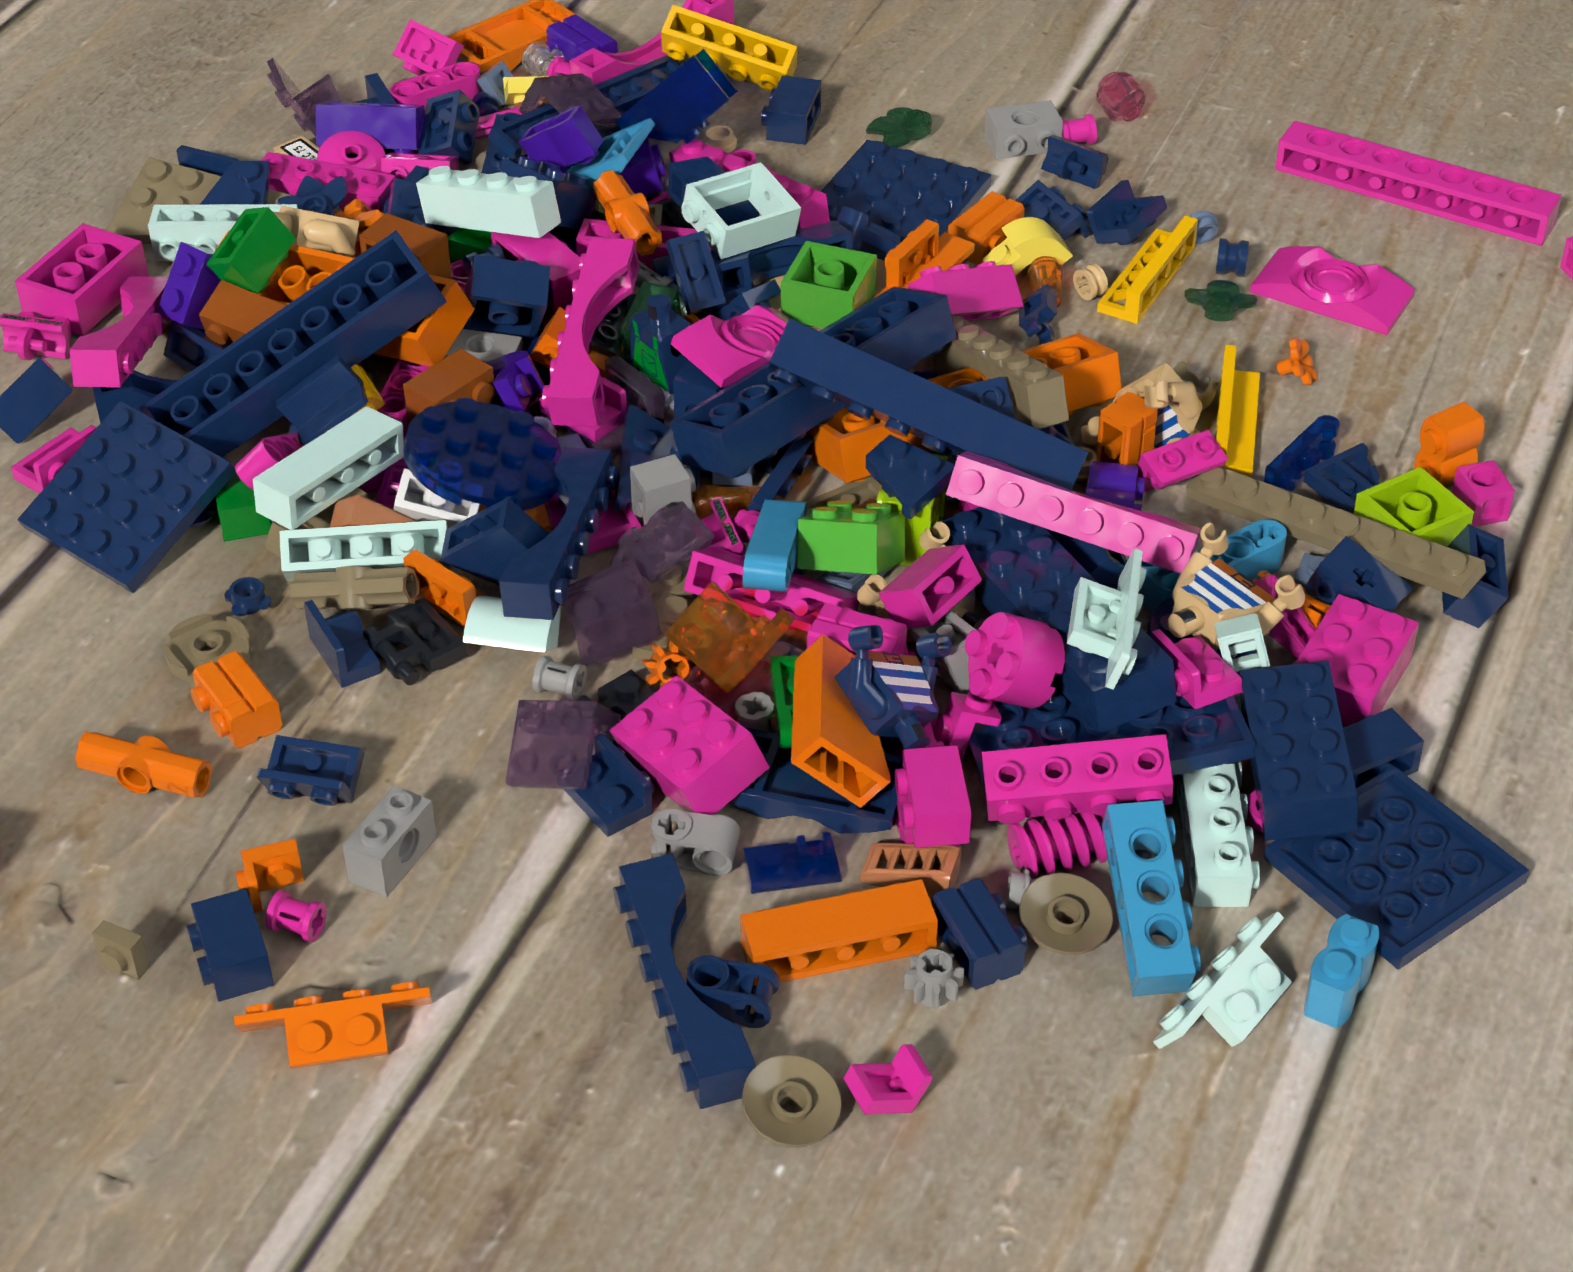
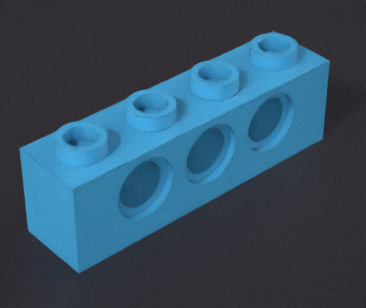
M1163 800L1107 805L1102 822V831L1132 997L1186 992L1191 986L1195 974H1200L1201 959L1197 945H1190L1188 930L1192 929V912L1189 902H1182L1179 887H1183L1184 884L1183 866L1180 859H1174L1171 846L1175 844L1176 839L1174 820L1172 817H1166ZM1146 850L1150 852L1154 856V858L1143 859L1139 857L1134 851ZM1142 893H1156L1161 897L1162 901L1151 902ZM1150 936H1164L1171 945H1157L1151 940Z

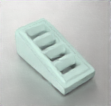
M1248 614L1214 624L1222 659L1235 672L1260 666L1261 668L1270 667L1257 614ZM1257 649V653L1231 658V655ZM1239 693V694H1237V695H1234V698H1235V700H1236V702H1237V704H1238V707H1239V709H1240V711H1241L1240 693Z

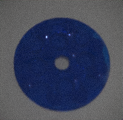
M459 398L455 402H447L425 408L408 426L403 454L409 470L431 492L457 505H461L463 499L486 505V509L509 497L525 511L549 501L557 493L560 482L559 479L555 478L554 470L562 453L558 440L544 427L535 422L533 416L527 412L514 411L494 404L476 402L470 398Z

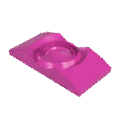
M1291 246L1279 248L1251 284L1250 292L1388 335L1414 297L1415 289L1378 264L1356 266L1348 261L1335 259L1321 247Z
M755 305L742 315L735 316L729 320H722L709 315L674 335L671 345L722 388L731 385L770 361L789 318L774 308Z

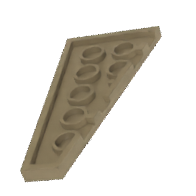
M149 157L106 231L142 241V244H151L148 223L154 205H200L221 176ZM269 189L267 204H278L279 198L293 195ZM336 207L334 209V215L337 214L339 211H342V209Z

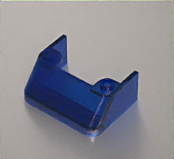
M702 49L615 121V124L620 130H623L651 118L655 126L647 138L676 144L683 139L688 144L710 124L707 118L729 101V98L737 93L738 90L705 49Z

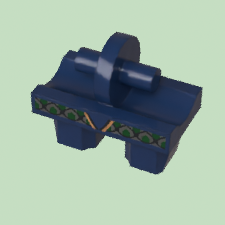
M1052 135L1048 138V150L1041 169L1053 173L1061 179H1069L1096 189L1100 187L1102 176L1105 174L1108 154Z

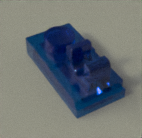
M823 832L821 840L806 841L805 835L797 836L796 843L789 844V842L744 848V863L751 894L842 882V875L830 832Z

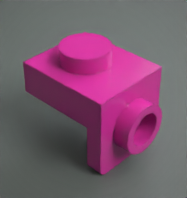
M952 692L945 713L940 714L937 718L934 731L935 739L937 741L942 740L944 746L957 745L960 760L962 761L975 723L998 727L1002 717L992 700L973 695L971 692H968L967 695Z
M903 1044L891 1063L851 1064L843 1079L865 1115L912 1113L931 1083L932 1075L912 1044Z

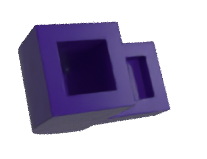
M527 351L512 352L486 362L493 367V384L495 386L497 410L506 406L509 414L514 416L525 411L532 395L543 391L545 383Z

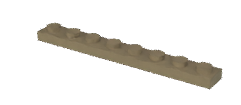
M1223 467L1196 475L1186 486L1188 499L1251 522L1259 520L1277 521L1286 528L1287 535L1330 551L1348 536L1396 575L1461 599L1469 593L1486 573L1485 560Z

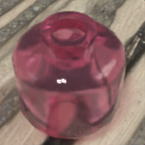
M1116 71L1107 74L1099 82L1096 100L1111 121L1125 120L1129 122L1141 114L1146 101V95L1130 73Z

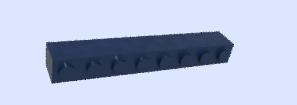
M790 318L769 361V369L775 372L773 377L779 382L791 387H796L797 383L811 388L810 394L815 398L829 404H833L834 399L849 405L848 412L864 420H870L871 416L886 422L885 428L903 437H907L908 433L923 439L922 445L941 454H944L946 449L958 455L969 451L1005 463L1022 472L1072 490L1088 454L1087 451Z

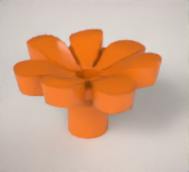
M1295 337L1289 341V358L1278 361L1277 370L1281 376L1294 373L1295 377H1301L1304 385H1312V381L1318 380V375L1311 368L1314 366L1311 355H1306L1309 352V344L1306 339L1300 341L1298 337Z

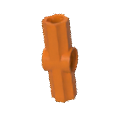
M613 170L602 172L598 180L593 182L594 194L604 207L610 230L613 233L620 231L624 239H635L636 250L641 256L653 254L657 246L662 244L660 230L650 217L646 198L642 193L634 194L623 176L615 174Z
M86 731L78 741L75 755L77 768L116 777L123 787L136 794L148 793L154 787L193 798H203L209 789L210 778L213 773L210 761L171 752L164 742L149 735L140 736L136 742L97 732L90 733Z

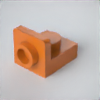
M296 839L240 851L244 869L235 871L239 890L247 889L254 913L263 911L259 892L304 882Z

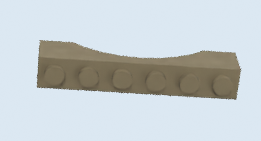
M952 316L957 338L944 345L940 352L932 355L935 371L944 375L970 367L978 370L988 379L1005 377L1015 419L1038 430L1069 420L1062 374L979 328V326L963 319V317Z

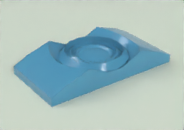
M649 118L604 137V141L597 149L599 154L596 158L584 165H581L580 162L572 164L570 169L564 173L573 172L587 177V185L592 187L593 182L598 180L602 172L613 170L615 174L619 175L655 126L654 122Z

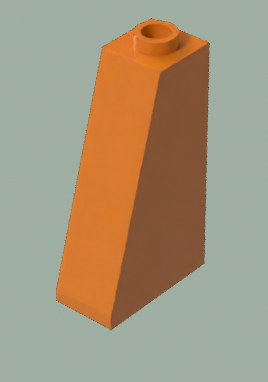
M823 634L795 660L791 763L861 808L890 783V773L879 736H875L868 730L835 678L851 662V657H855V655Z

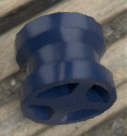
M1220 238L1216 265L1217 275L1234 272L1238 277H1245L1249 241L1241 240L1239 243H1230L1228 239Z

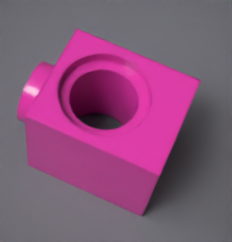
M1495 461L1457 467L1452 493L1474 511L1472 526L1477 527L1508 521L1515 489Z

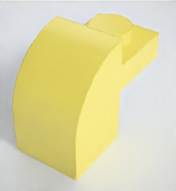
M1025 217L1014 220L1001 228L1007 238L994 247L982 261H995L996 266L1012 264L1015 276L1030 264L1046 279L1073 255L1061 236L1047 222L1039 218Z

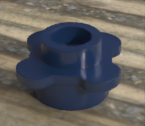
M253 577L237 579L224 594L225 600L232 604V614L238 617L257 613L260 609L265 610L272 604L271 597L266 596L264 593V584Z

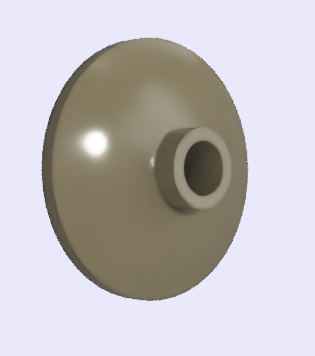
M1069 873L1048 874L1033 881L1024 891L1019 907L1020 920L1027 934L1043 948L1063 955H1080L1098 948L1108 937L1113 923L1112 908L1105 894L1089 880ZM1059 919L1065 920V921H1067L1069 924L1061 923V922L1058 921V920H1059Z
M779 1055L764 1060L750 1072L743 1087L742 1106L748 1122L758 1134L777 1145L798 1148L813 1145L831 1133L840 1116L841 1096L833 1077L818 1063L797 1055ZM784 1104L792 1105L797 1113L787 1112L780 1106Z

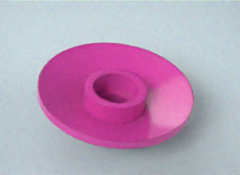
M343 131L325 140L318 151L317 161L381 172V158L386 154L380 143L372 136L359 131ZM355 154L358 156L356 158L351 159L348 158L346 155Z

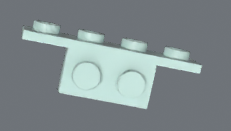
M1136 548L1133 549L1119 577L1117 590L1081 577L1073 596L1067 644L1078 647L1084 652L1108 658L1105 687L1113 690L1121 674H1130L1137 657V650L1132 648L1138 636L1140 622L1135 619L1143 603L1144 596L1138 593L1145 580L1147 570L1141 567L1143 551Z
M1278 911L1262 921L1255 916L1244 924L1236 933L1240 941L1235 947L1229 945L1212 960L1211 965L1215 970L1210 976L1204 974L1186 990L1185 994L1190 999L1184 1006L1181 1004L1176 1005L1160 1020L1159 1024L1164 1029L1153 1040V1043L1159 1049L1182 1037L1201 1015L1231 1047L1241 1043L1292 983L1260 948L1261 944L1284 919Z

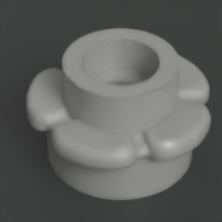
M1024 869L1023 873L1010 871L1005 897L1006 908L1019 910L1024 891L1036 880L1030 879V871L1028 869Z

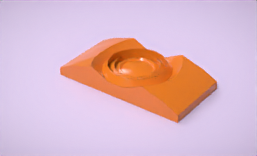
M530 0L446 37L463 45L458 57L465 62L477 64L480 72L488 71L494 64L504 61L508 69L513 71L523 59L530 58L538 53V51H547L546 29L549 25L558 21L563 23L565 18L575 15V13L554 0Z

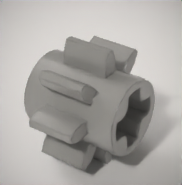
M929 948V950L922 952L918 957L910 956V969L904 971V989L914 990L913 1002L915 1004L921 1003L926 1007L938 1009L949 1000L954 1002L958 1000V987L963 986L964 968L953 967L954 954H947L942 950Z

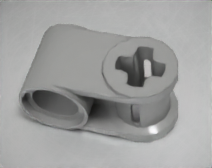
M667 808L656 813L651 820V832L654 838H656L651 845V856L655 858L667 855V846L671 845V854L674 856L678 869L698 871L713 876L724 875L731 871L740 827L735 820L724 815H707L682 811L676 808ZM672 821L676 822L674 833L672 832Z

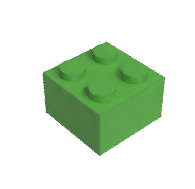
M805 241L781 281V312L788 318L803 325L820 328L829 326L874 297L877 283V255Z
M851 501L827 502V507H815L812 509L811 514L798 519V569L877 575L905 560V516L902 514V511L891 510V504L870 503L866 505V509L852 508Z

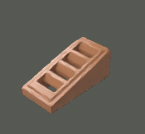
M358 494L336 502L330 527L419 521Z
M872 843L860 874V882L884 887L894 883H905L922 879L928 896L932 898L935 893L954 887L960 870L961 848L950 845L914 848V844ZM880 859L888 861L886 868H877ZM897 863L905 865L904 869H896Z

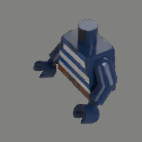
M879 625L855 627L848 634V642L851 649L856 651V656L851 657V662L835 676L837 682L872 734L875 736L899 737L904 749L925 748L930 743V739L924 727L938 715L939 711L933 696L938 668L934 667L935 660L950 654L952 648L950 637H938V633L921 636L916 643L917 652L923 658L920 664L917 656L869 651L879 649L882 646V628Z

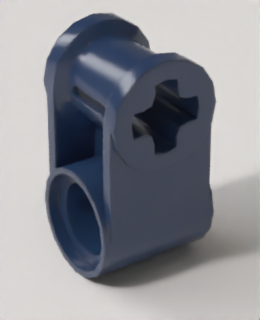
M704 955L695 958L689 963L686 984L701 1002L721 1017L748 1028H760L770 1022L772 1009L769 1004L772 995L779 988L780 978L775 970L763 964H748L721 959L712 955ZM755 978H759L757 986L754 985ZM751 1006L755 1007L753 1014L750 1013Z

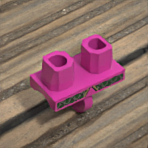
M22 311L18 315L3 313L0 316V325L4 336L3 351L17 353L20 359L29 361L35 355L58 359H67L70 356L69 339L72 336L69 318L55 316L54 319L38 318L34 313Z
M721 497L710 501L714 513L695 522L706 546L716 547L745 557L747 549L744 543L750 542L760 512L743 509L732 519Z

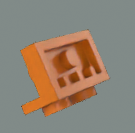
M416 549L403 559L405 567L414 568L415 574L419 579V594L416 598L424 597L436 611L465 628L472 602L479 595H487L477 590L474 584L465 576H459L444 567L437 559L429 558Z

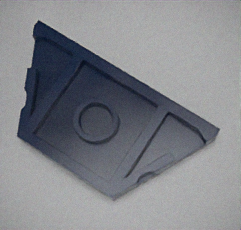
M630 404L624 420L618 466L619 480L613 508L617 510H625L628 502H632L631 466L676 454L681 462L672 429L638 407ZM682 464L684 469L689 468L692 471L695 479L696 489L691 492V500L694 503L697 496L699 468Z

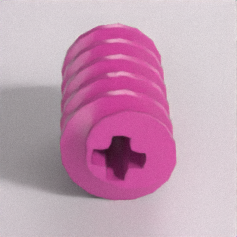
M1084 812L1075 813L1074 816L1071 813L1070 816L1058 820L1048 819L1044 816L1041 819V823L1036 819H1028L1023 827L1019 823L1009 824L1007 839L1009 853L1014 866L1018 870L1021 867H1025L1030 871L1029 876L1031 878H1037L1039 863L1043 864L1048 874L1055 872V860L1058 859L1066 871L1071 870L1073 867V856L1076 855L1083 867L1089 866L1090 852L1095 853L1100 863H1105L1107 861V853L1102 831L1104 815Z

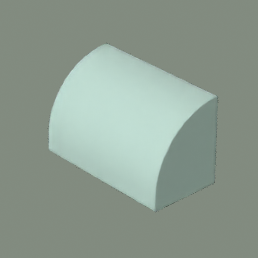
M479 595L474 599L469 609L463 642L546 653L558 645L561 605L553 620L504 617L501 598Z

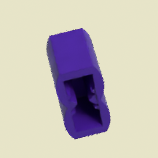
M575 106L555 117L545 119L527 129L518 142L530 159L538 162L544 160L561 167L560 171L566 172L572 164L580 162L581 165H584L596 158L599 154L597 149L604 140L582 107Z
M1091 460L1086 495L1141 511L1142 504L1134 503L1135 501L1143 502L1145 478L1137 477L1139 465Z

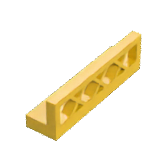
M1185 215L1172 233L1156 228L1099 300L1097 312L1138 324L1194 251L1198 219ZM1158 243H1162L1160 248L1157 247ZM1126 299L1125 306L1113 303L1114 301Z
M1225 345L1215 440L1228 459L1226 464L1220 467L1252 478L1260 372L1235 370L1236 346Z

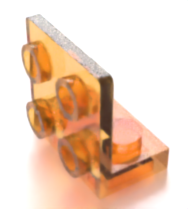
M711 582L665 632V635L728 693L757 665L792 624L794 619L782 608L770 620L763 615L756 622L719 586Z

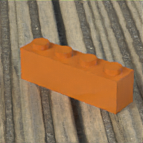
M922 879L905 883H894L889 886L859 892H849L844 895L813 901L808 900L778 908L762 909L740 915L741 948L746 963L769 966L779 975L780 983L910 957L912 955H920L922 952L929 950V948H937L938 920ZM759 978L754 979V985L757 986Z

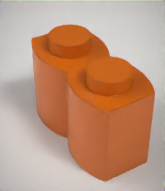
M1461 402L1427 417L1421 426V449L1415 457L1414 469L1422 467L1445 488L1453 486L1457 467L1478 463L1477 446L1480 445L1483 439L1485 429L1483 416L1466 402Z

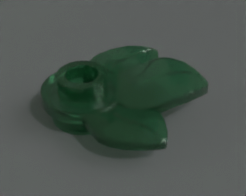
M898 107L887 111L886 116L878 117L869 123L866 133L884 135L882 142L885 145L898 148L909 144L912 140H919L929 135L933 121L930 113L926 111Z
M1214 280L1207 284L1206 289L1188 288L1184 293V297L1189 303L1202 306L1205 310V317L1214 321L1232 320L1234 313L1238 309L1252 308L1258 302L1257 296L1240 293L1239 286L1227 280Z

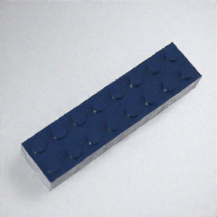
M395 230L140 406L139 409L141 413L223 458L282 417L283 414L277 408L276 400L337 354L351 368L354 364H358L368 358L381 347L433 313L447 301L397 230Z
M895 286L819 331L906 371L916 367V363L926 356L940 352L944 345L957 338L947 295ZM769 362L669 422L682 464L699 468L702 471L722 474L728 478H735L746 474L749 467L760 460L773 457L777 454L778 449L789 442L803 438L806 432L816 425L832 420L835 413L849 405L835 399L833 404L821 401L810 394L811 388L797 383L796 387H791L779 382L773 377L775 372L769 369Z
M983 507L962 511L951 518L941 521L950 530V537L944 545L946 547L965 545L982 579L974 587L976 591L975 596L992 615L1006 612L1042 621L1060 633L1064 643L1065 662L1062 674L1055 673L1052 682L1098 734L1177 702L1173 659L1141 627L1132 648L1137 650L1134 666L1129 675L1121 674L1114 690L1105 687L1108 658L1084 652L1078 647L1067 644L1074 590L1081 577L1096 583L1098 582L1045 528Z

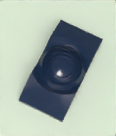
M745 728L753 735L770 768L729 803L765 819L788 816L813 819L839 834L872 833L891 830L897 812L895 769L903 768V757L884 754L890 773V783L860 808L792 764V748H779L777 733Z

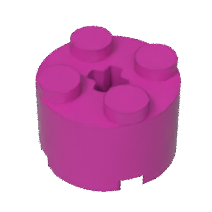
M999 612L988 617L978 630L970 631L965 640V651L969 655V690L973 695L1031 709L1043 705L1054 693L1056 688L1050 685L1055 673L1062 674L1065 650L1060 633L1056 629L1050 628L1047 623L1006 612Z

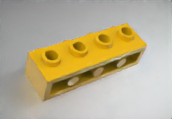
M672 5L661 30L662 52L666 53L669 57L675 60L684 59L696 63L699 67L708 71L717 70L724 72L737 81L746 80L758 84L761 88L770 92L772 88H777L782 75L793 76L797 67V46L676 5Z

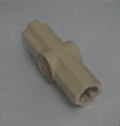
M367 566L337 567L333 572L295 574L293 582L290 583V598L293 600L295 608L305 610L304 602L311 599L319 610L336 608V610L361 611L373 610L374 606L415 604L416 597L419 594V579L415 574L414 568L410 567L373 569V567Z

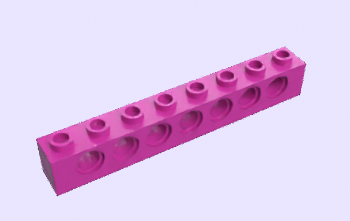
M1295 120L1281 137L1278 145L1275 170L1539 246L1544 244L1556 223L1562 195Z

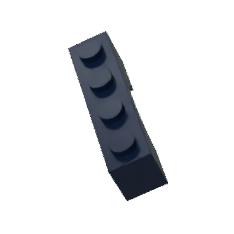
M836 221L798 229L793 237L724 259H720L714 251H710L725 300L735 298L741 293L753 289L757 284L766 279L785 275L805 241L854 250L851 231Z

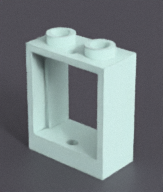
M761 162L687 184L684 202L681 207L684 219L697 232H705L709 247L712 248L720 259L795 236L801 212L799 204ZM749 200L762 216L728 226L715 210Z

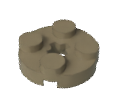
M202 614L188 618L171 630L169 633L170 641L167 645H164V653L169 670L177 678L188 681L191 688L195 687L192 674L194 668L210 661L215 663L219 657L235 650L251 665V643L248 630L242 622L230 616H226V621L213 620L212 614ZM206 646L209 649H212L209 651H201V649Z

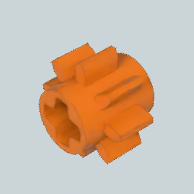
M674 640L669 641L667 648H661L653 643L651 646L654 653L650 659L641 660V663L649 667L651 672L644 680L650 685L660 680L659 689L676 675L683 681H686L688 675L697 674V671L690 668L687 662L693 657V652L687 649L678 654L679 645ZM667 659L673 661L671 666L674 672L670 675L664 673L667 669L664 662Z

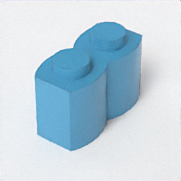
M1348 914L1341 916L1334 922L1329 931L1326 948L1318 953L1311 966L1304 1003V1015L1336 1029L1348 1021L1354 1010L1357 993L1367 985L1371 976L1379 939V928L1377 925Z

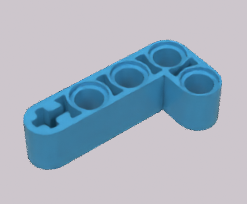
M764 500L745 554L743 588L787 592L792 574H803V569H798V519L807 515L806 502Z
M1274 520L1256 521L1228 535L1229 546L1223 554L1213 555L1210 560L1221 559L1253 582L1254 578L1259 580L1261 578L1257 574L1260 571L1266 570L1273 574L1281 569L1287 537L1286 528ZM1142 561L1141 567L1147 571L1138 594L1144 596L1142 605L1152 613L1157 605L1172 597V592L1180 573Z

